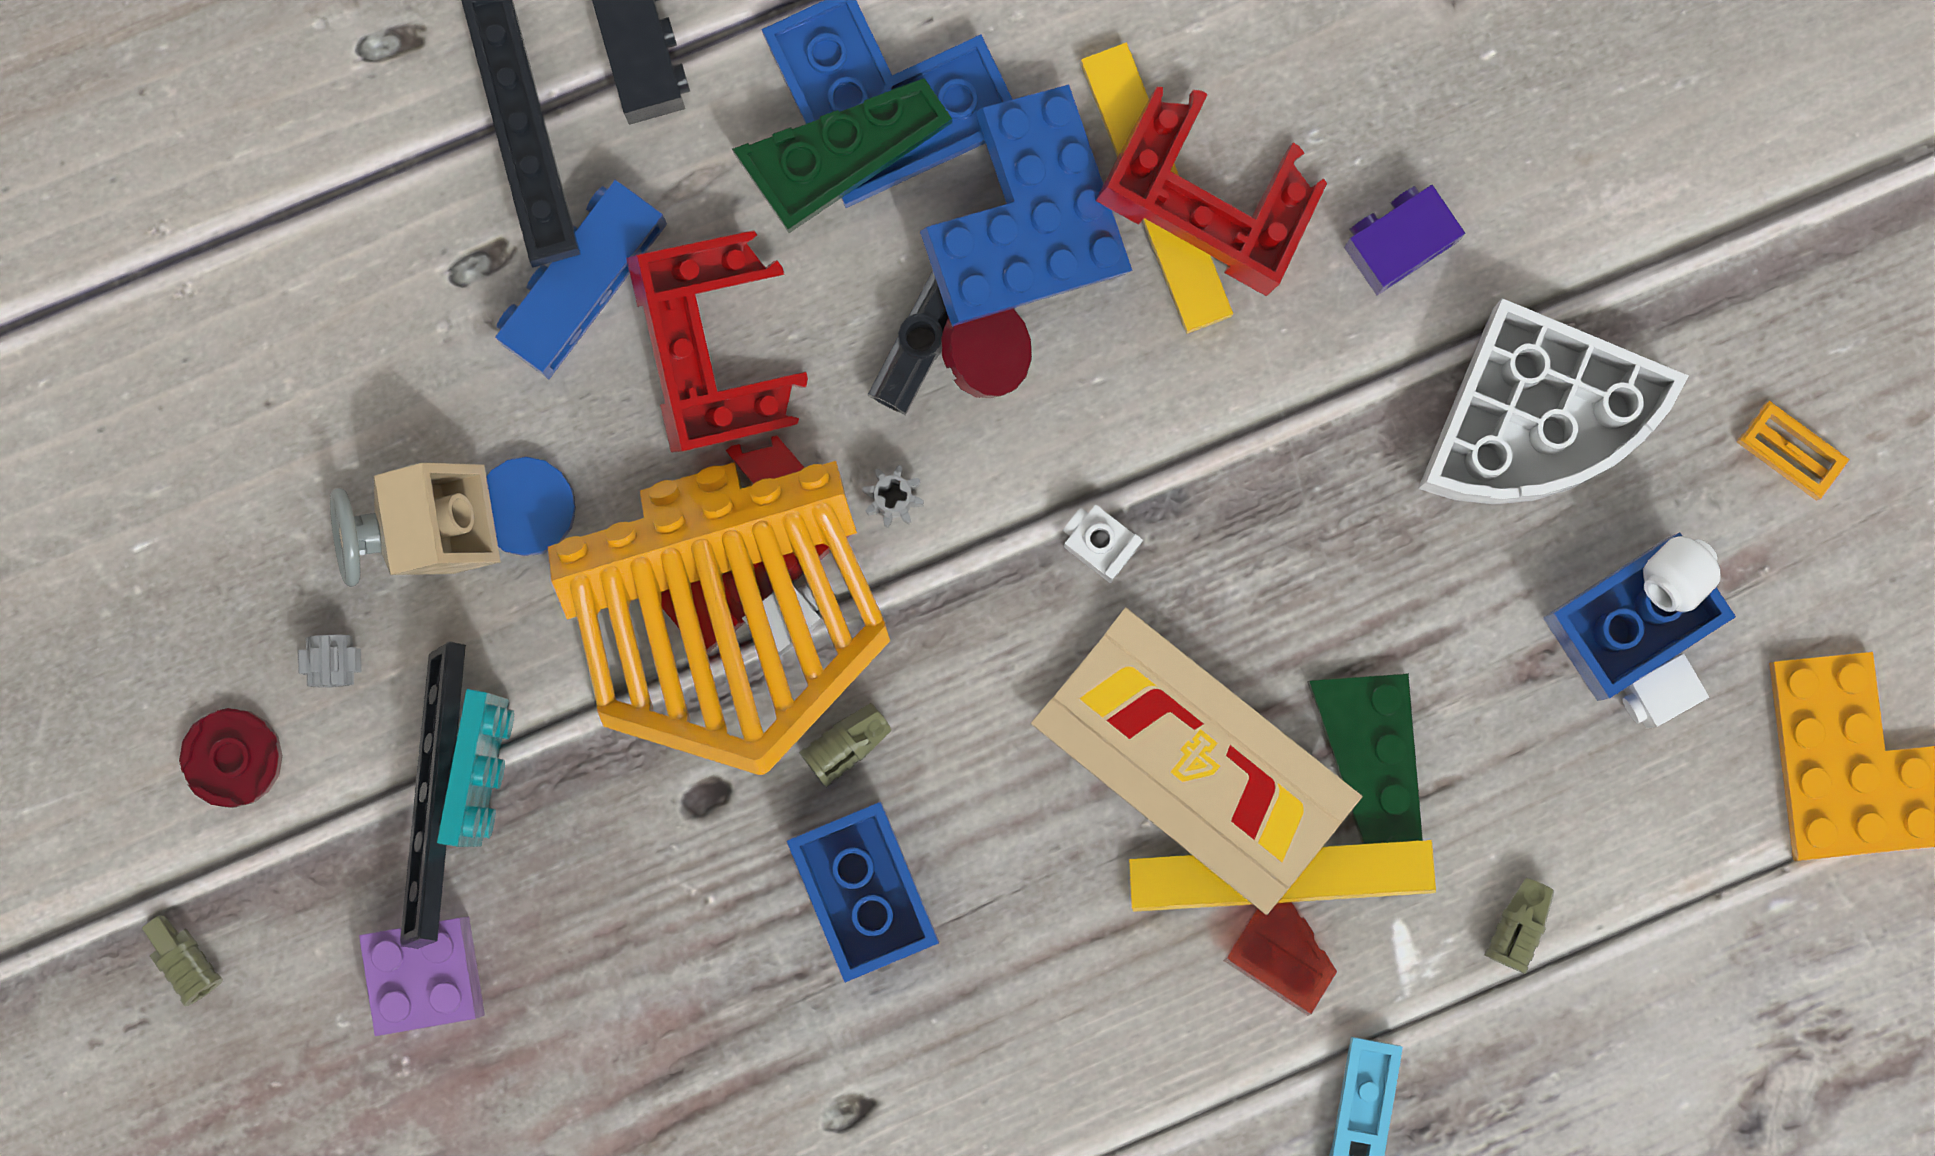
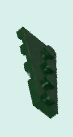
M923 78L866 99L864 103L840 112L836 110L822 115L816 121L794 129L792 127L773 133L772 137L750 145L746 143L732 148V151L787 232L791 233L952 124V117Z
M1409 673L1307 681L1322 721L1321 724L1327 742L1329 741L1338 768L1339 778L1363 796L1352 810V816L1362 844L1423 841Z

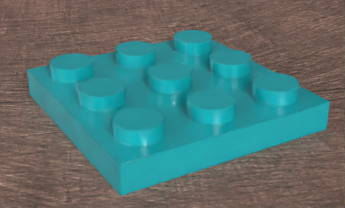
M466 689L437 843L455 847H481L483 838H490L492 835L496 810L489 808L492 788L499 789L501 787L505 770V760L498 758L502 739L509 740L514 723V710L508 709L509 699L487 692Z

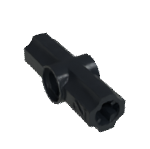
M933 270L909 316L901 324L898 337L868 393L869 397L881 405L904 415L907 414L934 360L941 354V337L946 321L949 318ZM917 328H925L933 333L935 341L930 348L919 351L909 346L907 342L908 335Z

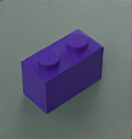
M1433 184L1421 192L1415 186L1409 188L1390 202L1394 210L1380 219L1377 218L1375 213H1372L1349 229L1353 236L1348 240L1344 248L1376 296L1457 244L1466 234Z

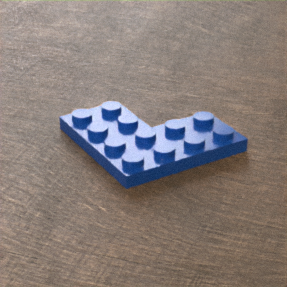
M824 0L762 29L763 36L805 124L820 119L822 115L839 110V112L864 103L866 99L923 78L952 117V124L842 197L841 200L845 208L986 144L976 112L983 107L1013 100L982 34L892 75L856 0Z
M1070 85L983 107L976 112L1006 204L931 225L920 231L951 325H959L1120 277L1133 271L1113 211L1096 201L1103 187V182Z

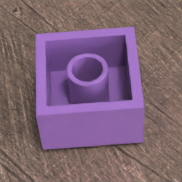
M469 916L439 921L438 941L419 949L401 947V928L359 935L375 1036L466 1021L485 1016Z

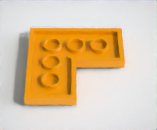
M1873 652L1770 662L1793 861L1935 847V746L1885 751Z

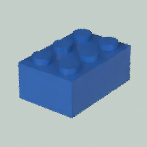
M1680 532L1659 542L1543 617L1597 701L1610 699L1736 617L1717 587L1694 610L1688 612L1665 611L1655 605L1647 596L1644 590L1643 568L1648 560L1670 539L1682 536Z
M882 802L787 840L844 983L939 944L935 929Z

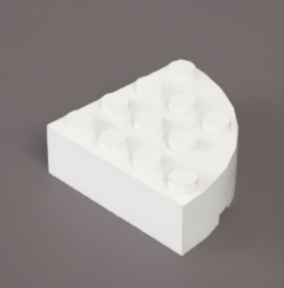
M1502 298L1492 308L1418 489L1457 501L1486 504L1534 501L1570 490L1615 466L1643 443L1672 409L1688 375Z

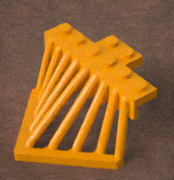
M836 461L823 465L813 464L799 472L776 479H763L746 488H742L735 462L723 466H710L699 473L676 480H663L649 488L640 490L644 516L642 519L632 522H618L605 530L581 537H568L558 544L548 546L551 581L567 620L577 617L596 699L597 712L603 727L750 773L763 775L774 767L890 642V638L882 613L846 537L856 534L857 531ZM824 543L829 546L865 624L853 639L815 549L816 545ZM793 552L798 558L837 653V656L824 670L782 555ZM762 561L808 685L795 700H793L756 582L753 564ZM732 571L775 709L776 720L764 733L726 600L722 573ZM698 580L701 582L744 739L729 735L692 596L690 583ZM669 589L705 727L690 723V715L685 703L661 607V591ZM639 599L668 716L653 711V704L650 699L629 612L631 600ZM608 608L631 704L617 701L597 617L600 610Z

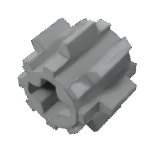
M901 465L896 467L894 475L885 476L880 469H876L875 473L879 482L876 486H864L862 489L864 494L875 499L866 509V513L874 515L881 512L884 515L883 520L886 528H889L893 518L900 516L909 525L911 523L908 513L910 507H922L924 504V500L911 493L919 486L920 479L913 478L907 481L903 479ZM892 485L900 486L901 495L907 497L906 501H897L895 508H887L885 498L880 496L881 491L889 492Z
M317 635L305 637L306 650H298V674L307 675V686L343 687L354 685V673L361 672V649L353 647L352 636Z

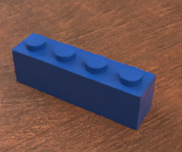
M614 180L608 189L602 186L596 191L586 207V210L590 212L578 228L573 225L580 255L552 262L549 267L541 265L527 283L526 288L530 292L519 306L515 304L509 306L496 325L500 331L495 338L500 344L548 380L553 376L630 274L626 258L646 253L667 225L662 213L617 180Z

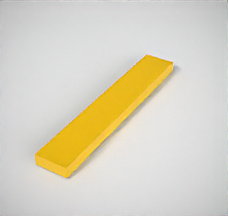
M1127 42L1083 58L1080 62L1117 158L1149 100ZM1174 164L1171 169V172L1179 176L1176 166ZM1144 218L1142 220L1186 334L1231 318L1234 313L1211 255Z
M1432 840L1322 847L1278 903L1436 893ZM1193 855L1129 859L1133 912L1252 904Z

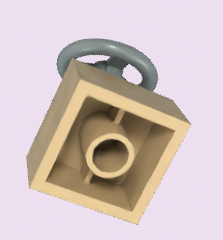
M419 463L375 475V513L359 516L353 515L349 496L344 489L335 488L331 492L330 515L335 552L343 582L349 587L356 586L359 583L360 555L381 552L390 575L456 574L501 562L484 465Z

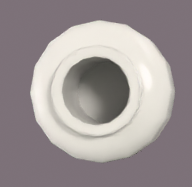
M1683 536L1670 539L1648 560L1643 568L1644 590L1647 596L1659 608L1669 612H1688L1694 610L1716 588L1721 580L1720 567L1717 563V554L1714 549L1705 541L1693 540Z

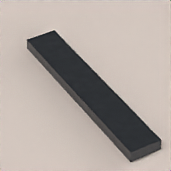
M461 0L529 262L532 268L580 255L514 1Z
M450 641L432 651L428 656L400 936L401 947L419 949L438 941L447 845L439 844L437 841L457 741L466 649L465 644Z

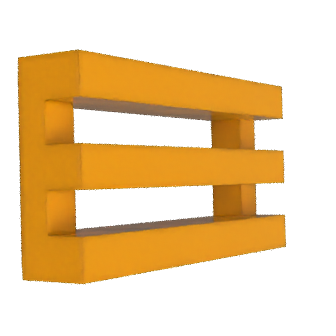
M1771 401L1766 402L1759 410V414L1748 425L1745 433L1737 440V443L1816 501L1820 500L1850 459ZM1770 418L1830 462L1832 466L1829 470L1765 424ZM1759 434L1821 480L1819 484L1756 439V435Z

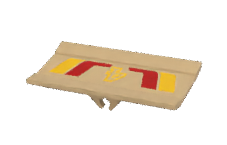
M1126 607L1061 689L1031 722V725L1265 915L1269 914L1363 797Z

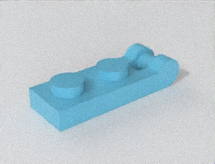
M1350 1037L1333 1143L1329 1156H1351L1349 1155L1351 1141L1368 1144L1366 1156H1385L1403 1050L1402 1046Z

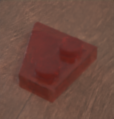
M1292 902L1277 903L1268 915H1265L1256 907L1223 960L1307 1016L1313 1013L1337 973L1326 952L1321 950L1314 940V932L1306 919L1300 917Z

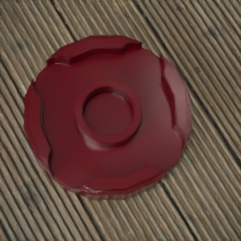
M1014 308L955 326L951 325L949 318L946 321L941 337L942 358L946 369L951 368L953 375L957 378L953 381L961 390L977 398H995L1016 390L1027 377L1032 361L1031 338L1025 322Z
M225 708L202 717L191 726L182 741L179 762L185 780L188 782V786L194 795L210 805L236 808L253 804L271 790L280 775L283 755L279 737L266 720L251 711Z

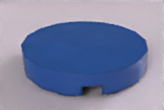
M522 457L503 462L492 469L487 475L499 548L510 554L534 556L545 554L548 552V546L558 544L565 539L573 527L576 506L574 490L561 471L544 460Z

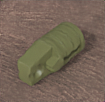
M870 703L834 724L833 728L821 734L820 738L812 741L811 745L803 748L799 754L827 788L832 784L833 780L838 779L846 770L854 767L855 763L863 760L892 729L883 715Z
M1525 878L1507 908L1504 909L1501 921L1497 924L1496 932L1492 936L1490 946L1486 949L1484 956L1526 974L1529 968L1528 965L1535 955V949L1539 946V940L1546 930L1545 926L1554 890L1540 882ZM1516 937H1517V940H1516V942H1515V944H1514V947H1513V949H1512V951H1511V948H1512V946H1513V943H1514V941H1515V939H1516Z
M156 916L142 927L156 949L149 956L159 971H163L164 977L172 984L176 994H179L181 997L180 1001L184 1006L197 1002L221 984L223 981L222 977L214 971L212 964L208 963L204 953L199 950L198 943L187 929L178 933L165 916Z

